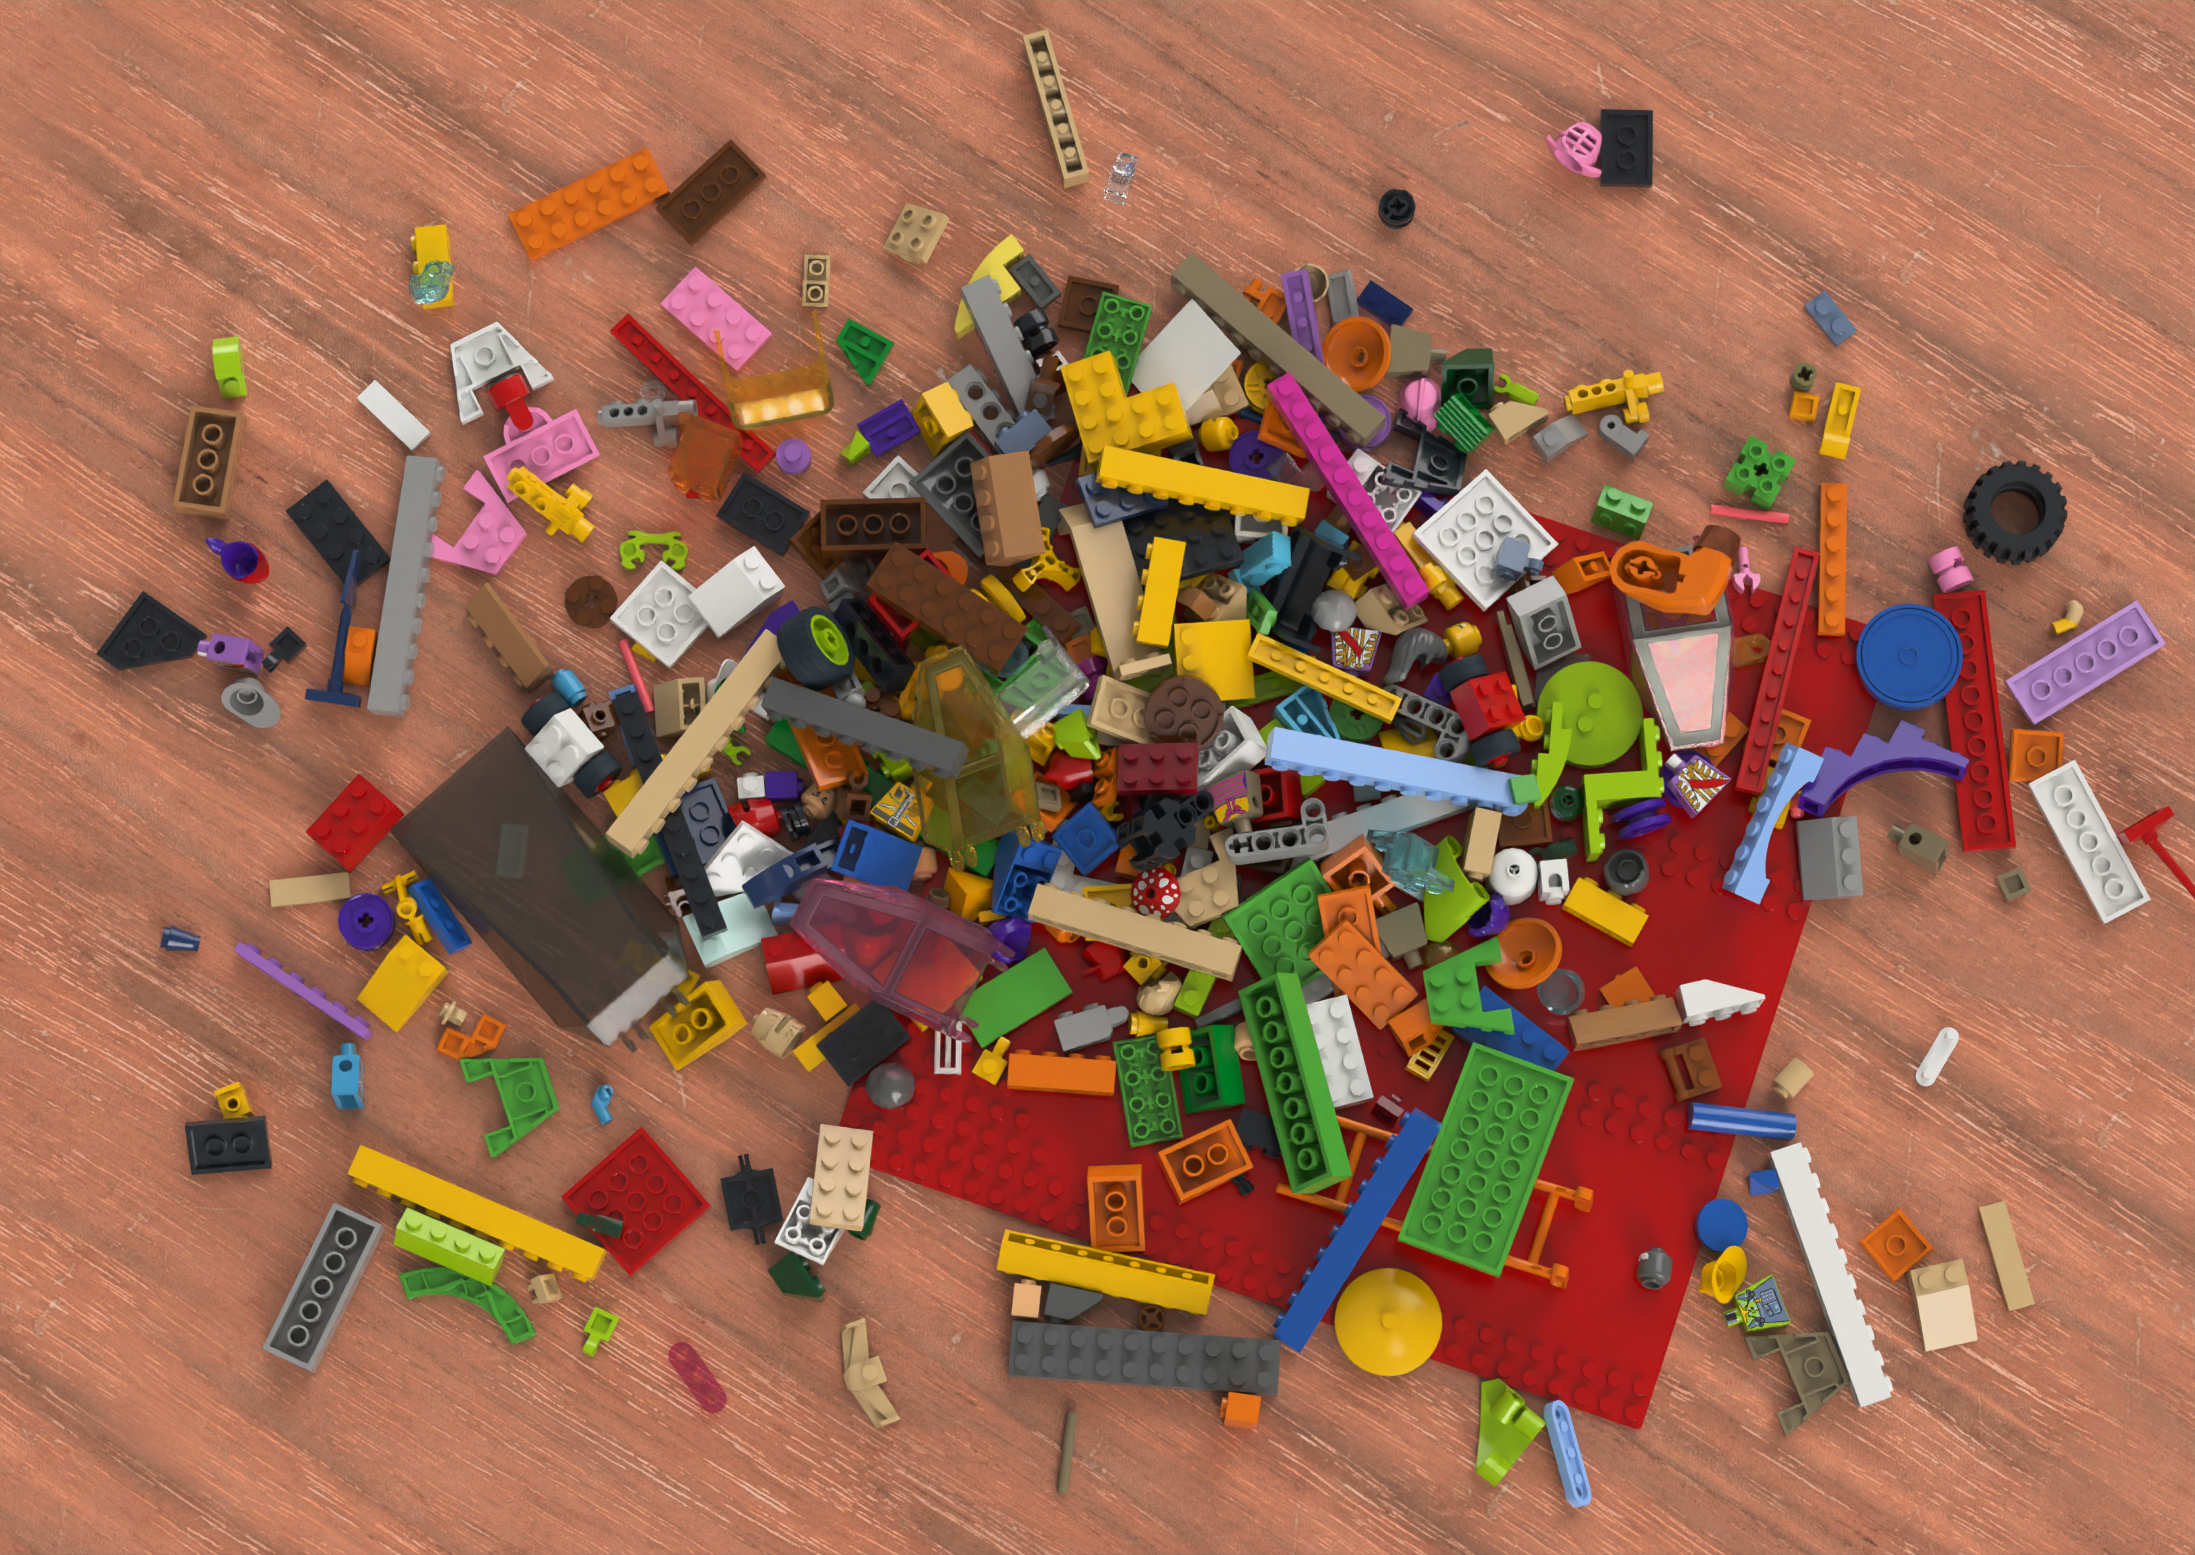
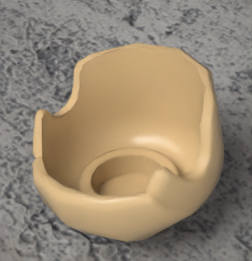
M1304 264L1298 267L1295 271L1308 270L1314 302L1321 300L1326 295L1330 285L1328 274L1322 267L1316 264Z

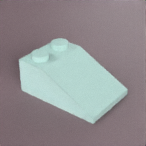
M745 893L718 902L728 929L726 932L703 940L693 913L682 917L706 970L761 945L762 938L778 935L765 906L762 905L754 909Z

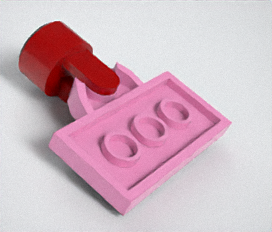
M517 372L512 373L487 387L486 393L496 412L506 409L509 414L504 424L503 432L506 445L483 456L507 504L519 498L512 490L506 487L509 483L506 477L514 467L520 469L522 466L547 484L600 456L576 409L552 420L545 411L538 407L526 406L523 399L531 393L521 374H517Z

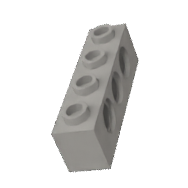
M970 364L946 382L957 391L960 403L970 413L975 428L996 455H1001L998 446H994V441L997 439L995 435L1006 426L1009 429L1013 427L1017 422L1016 416L1010 409L1005 410L1000 404L1003 400L994 388L990 390L985 384L987 378L979 368L975 370ZM973 390H979L983 394L978 400H973L968 395ZM989 410H993L998 413V416L994 420H987L984 414Z

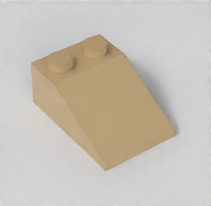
M1963 1259L1914 1269L1906 1273L1925 1352L1978 1340Z

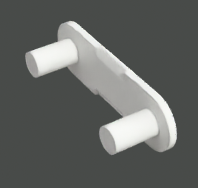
M1946 1027L1940 1031L1917 1070L1915 1077L1921 1086L1926 1087L1934 1083L1956 1046L1959 1034L1954 1028Z

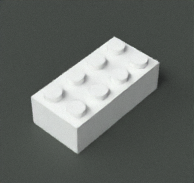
M1347 995L1306 1004L1334 1109L1338 1110L1372 1101L1374 1097Z

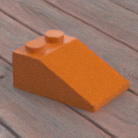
M1231 1119L1158 1152L1156 1156L1179 1205L1253 1168Z
M1142 1164L1088 1166L1087 1182L1091 1248L1108 1252L1145 1251Z

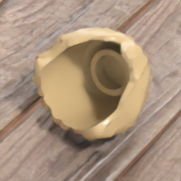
M1170 971L1164 978L1156 981L1152 980L1149 984L1141 986L1136 996L1138 1006L1142 1011L1151 1015L1160 1016L1169 1013L1173 1009L1182 988L1180 978Z

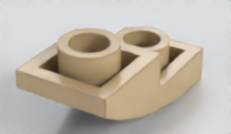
M804 255L802 306L828 307L830 255Z

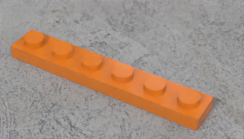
M1821 482L1817 635L1844 636L1846 483Z

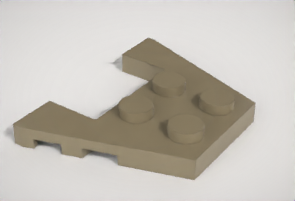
M1829 1332L1748 1336L1744 1338L1753 1361L1777 1351L1780 1352L1797 1392L1800 1404L1775 1413L1784 1436L1794 1431L1850 1382Z

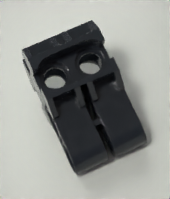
M1200 790L1198 794H1191L1178 801L1165 798L1137 811L1131 816L1132 820L1124 822L1117 827L1116 843L1120 849L1131 844L1137 853L1129 860L1134 869L1147 872L1179 856V850L1188 848L1195 843L1196 827L1194 824L1211 812L1214 807V799L1208 791Z

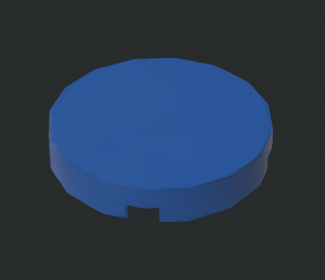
M1716 1199L1707 1202L1699 1210L1694 1227L1697 1238L1706 1248L1715 1252H1724L1730 1246H1740L1747 1235L1748 1222L1746 1214L1738 1204L1732 1200Z

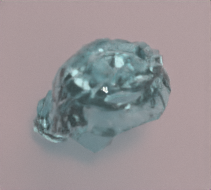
M430 261L425 265L424 271L420 275L412 274L409 279V293L415 303L430 305L444 299L450 288V277L454 273L455 265L447 261Z

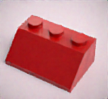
M839 923L815 928L846 955ZM802 931L761 939L773 995L813 987L820 981L824 984L826 981L834 983L851 979L849 972Z

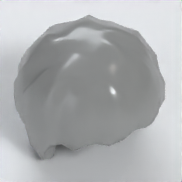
M1327 590L1320 593L1313 602L1311 610L1313 621L1320 628L1331 632H1341L1351 627L1358 613L1352 596L1344 593L1342 590Z

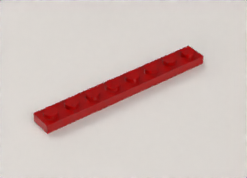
M627 313L610 330V334L681 401L696 400L698 417L757 473L776 456V453L630 314Z

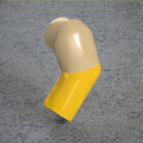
M2071 600L2067 603L2065 618L2051 623L2055 635L2078 626L2084 610L2077 600Z

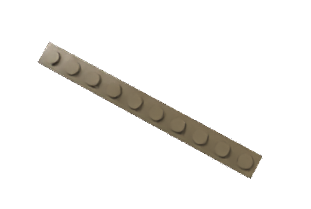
M1192 253L1171 273V287L1179 296L1184 295L1189 300L1193 299L1219 329L1223 328L1229 333L1230 339L1239 346L1242 344L1249 350V355L1255 361H1262L1275 378L1290 372L1315 411L1319 410L1324 414L1331 426L1334 428L1339 427L1344 431L1346 438L1355 445L1358 443L1364 448L1384 428L1386 419L1384 415Z

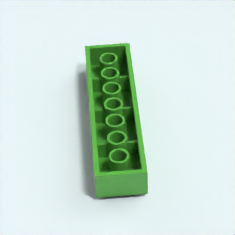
M1277 972L1238 991L1292 1193L1313 1194L1353 1175L1298 974Z

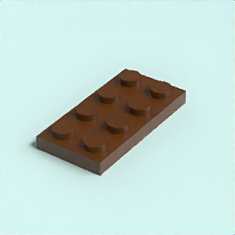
M730 139L655 209L692 247L767 177Z

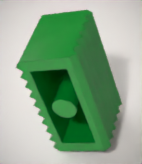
M1457 393L1450 397L1440 410L1433 415L1437 421L1436 426L1445 434L1449 433L1455 440L1454 445L1456 448L1468 454L1475 452L1496 430L1462 393Z

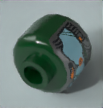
M1571 785L1558 787L1553 791L1549 800L1551 814L1560 821L1569 822L1575 820L1581 814L1584 807L1582 793L1578 788Z

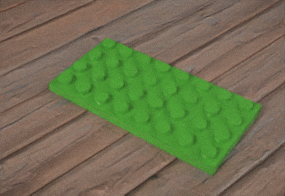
M1473 1042L1444 1116L1443 1125L1438 1132L1401 1228L1398 1241L1500 1278L1572 1088L1574 1078Z

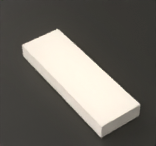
M376 380L357 397L358 401L412 452L431 435L430 431Z

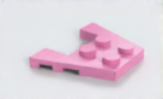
M476 470L463 489L485 505L454 547L432 533L431 542L434 544L432 558L498 576L527 536V533L481 472Z

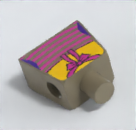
M1245 769L1204 788L1214 799L1212 810L1220 825L1231 829L1236 828L1237 834L1253 832L1250 821L1263 815L1259 774Z

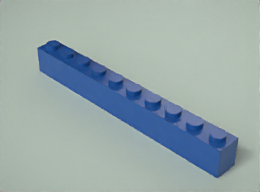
M1416 1107L1412 1113L1406 1111L1398 1124L1402 1127L1398 1136L1392 1134L1384 1146V1148L1388 1149L1385 1157L1381 1158L1378 1156L1370 1169L1374 1172L1373 1176L1369 1181L1364 1178L1356 1191L1360 1194L1356 1203L1349 1202L1342 1214L1346 1217L1343 1224L1340 1226L1336 1223L1328 1236L1332 1239L1328 1248L1321 1247L1314 1258L1318 1261V1264L1314 1270L1307 1269L1300 1281L1304 1284L1300 1292L1294 1290L1286 1303L1291 1307L1286 1315L1280 1313L1273 1324V1327L1276 1328L1273 1336L1299 1353L1443 1125Z

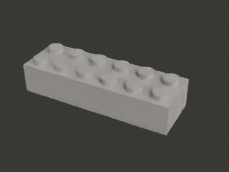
M333 1203L262 1349L315 1374L386 1228L373 1220Z

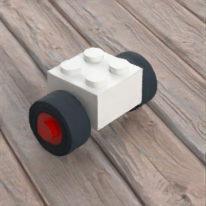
M556 691L534 701L523 715L521 723L534 737L525 750L558 788L574 782L586 798H592L600 792L606 791L621 773L622 766L611 753L605 752L597 756L604 749L603 744Z

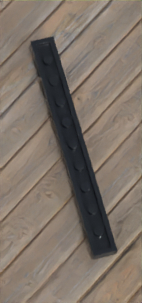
M635 691L611 701L644 785L663 760ZM679 805L674 813L669 812L665 817V824L661 832L701 937L704 940L726 932L728 929Z

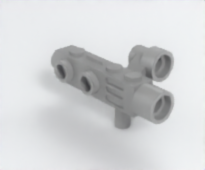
M639 399L634 404L613 401L609 403V406H602V410H598L597 419L598 424L605 425L606 428L656 424L657 431H654L653 435L655 447L679 448L681 444L680 431L678 427H673V423L696 421L698 419V407L696 400L661 401L660 399H654L650 402L649 400Z

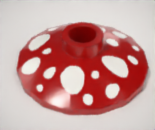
M1156 867L1147 872L1142 871L1136 876L1132 883L1130 895L1132 904L1139 914L1143 916L1153 914L1163 919L1176 910L1180 903L1181 890L1179 882L1173 873L1165 868ZM1152 888L1155 890L1153 898L1149 896V891Z

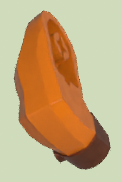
M1707 525L1696 542L1693 553L1689 556L1675 550L1660 548L1645 541H1632L1618 549L1611 560L1609 571L1612 582L1626 596L1656 610L1666 613L1707 615L1718 604L1728 585L1741 539L1739 535L1729 528L1719 525Z

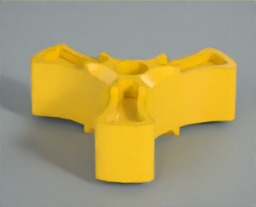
M1041 527L1046 553L1032 557L1031 566L1021 569L1012 579L1022 592L1026 591L1034 584L1036 579L1046 578L1049 581L1053 580L1066 591H1069L1079 582L1081 569L1070 567L1064 564L1065 561H1060L1057 558L1049 541L1050 529Z

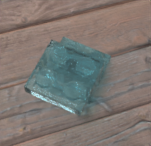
M1368 829L1366 840L1373 843L1375 849L1386 852L1381 872L1391 877L1390 881L1403 884L1404 889L1411 892H1419L1420 889H1426V891L1434 894H1442V891L1453 892L1455 881L1435 870L1439 853L1437 847L1414 833Z

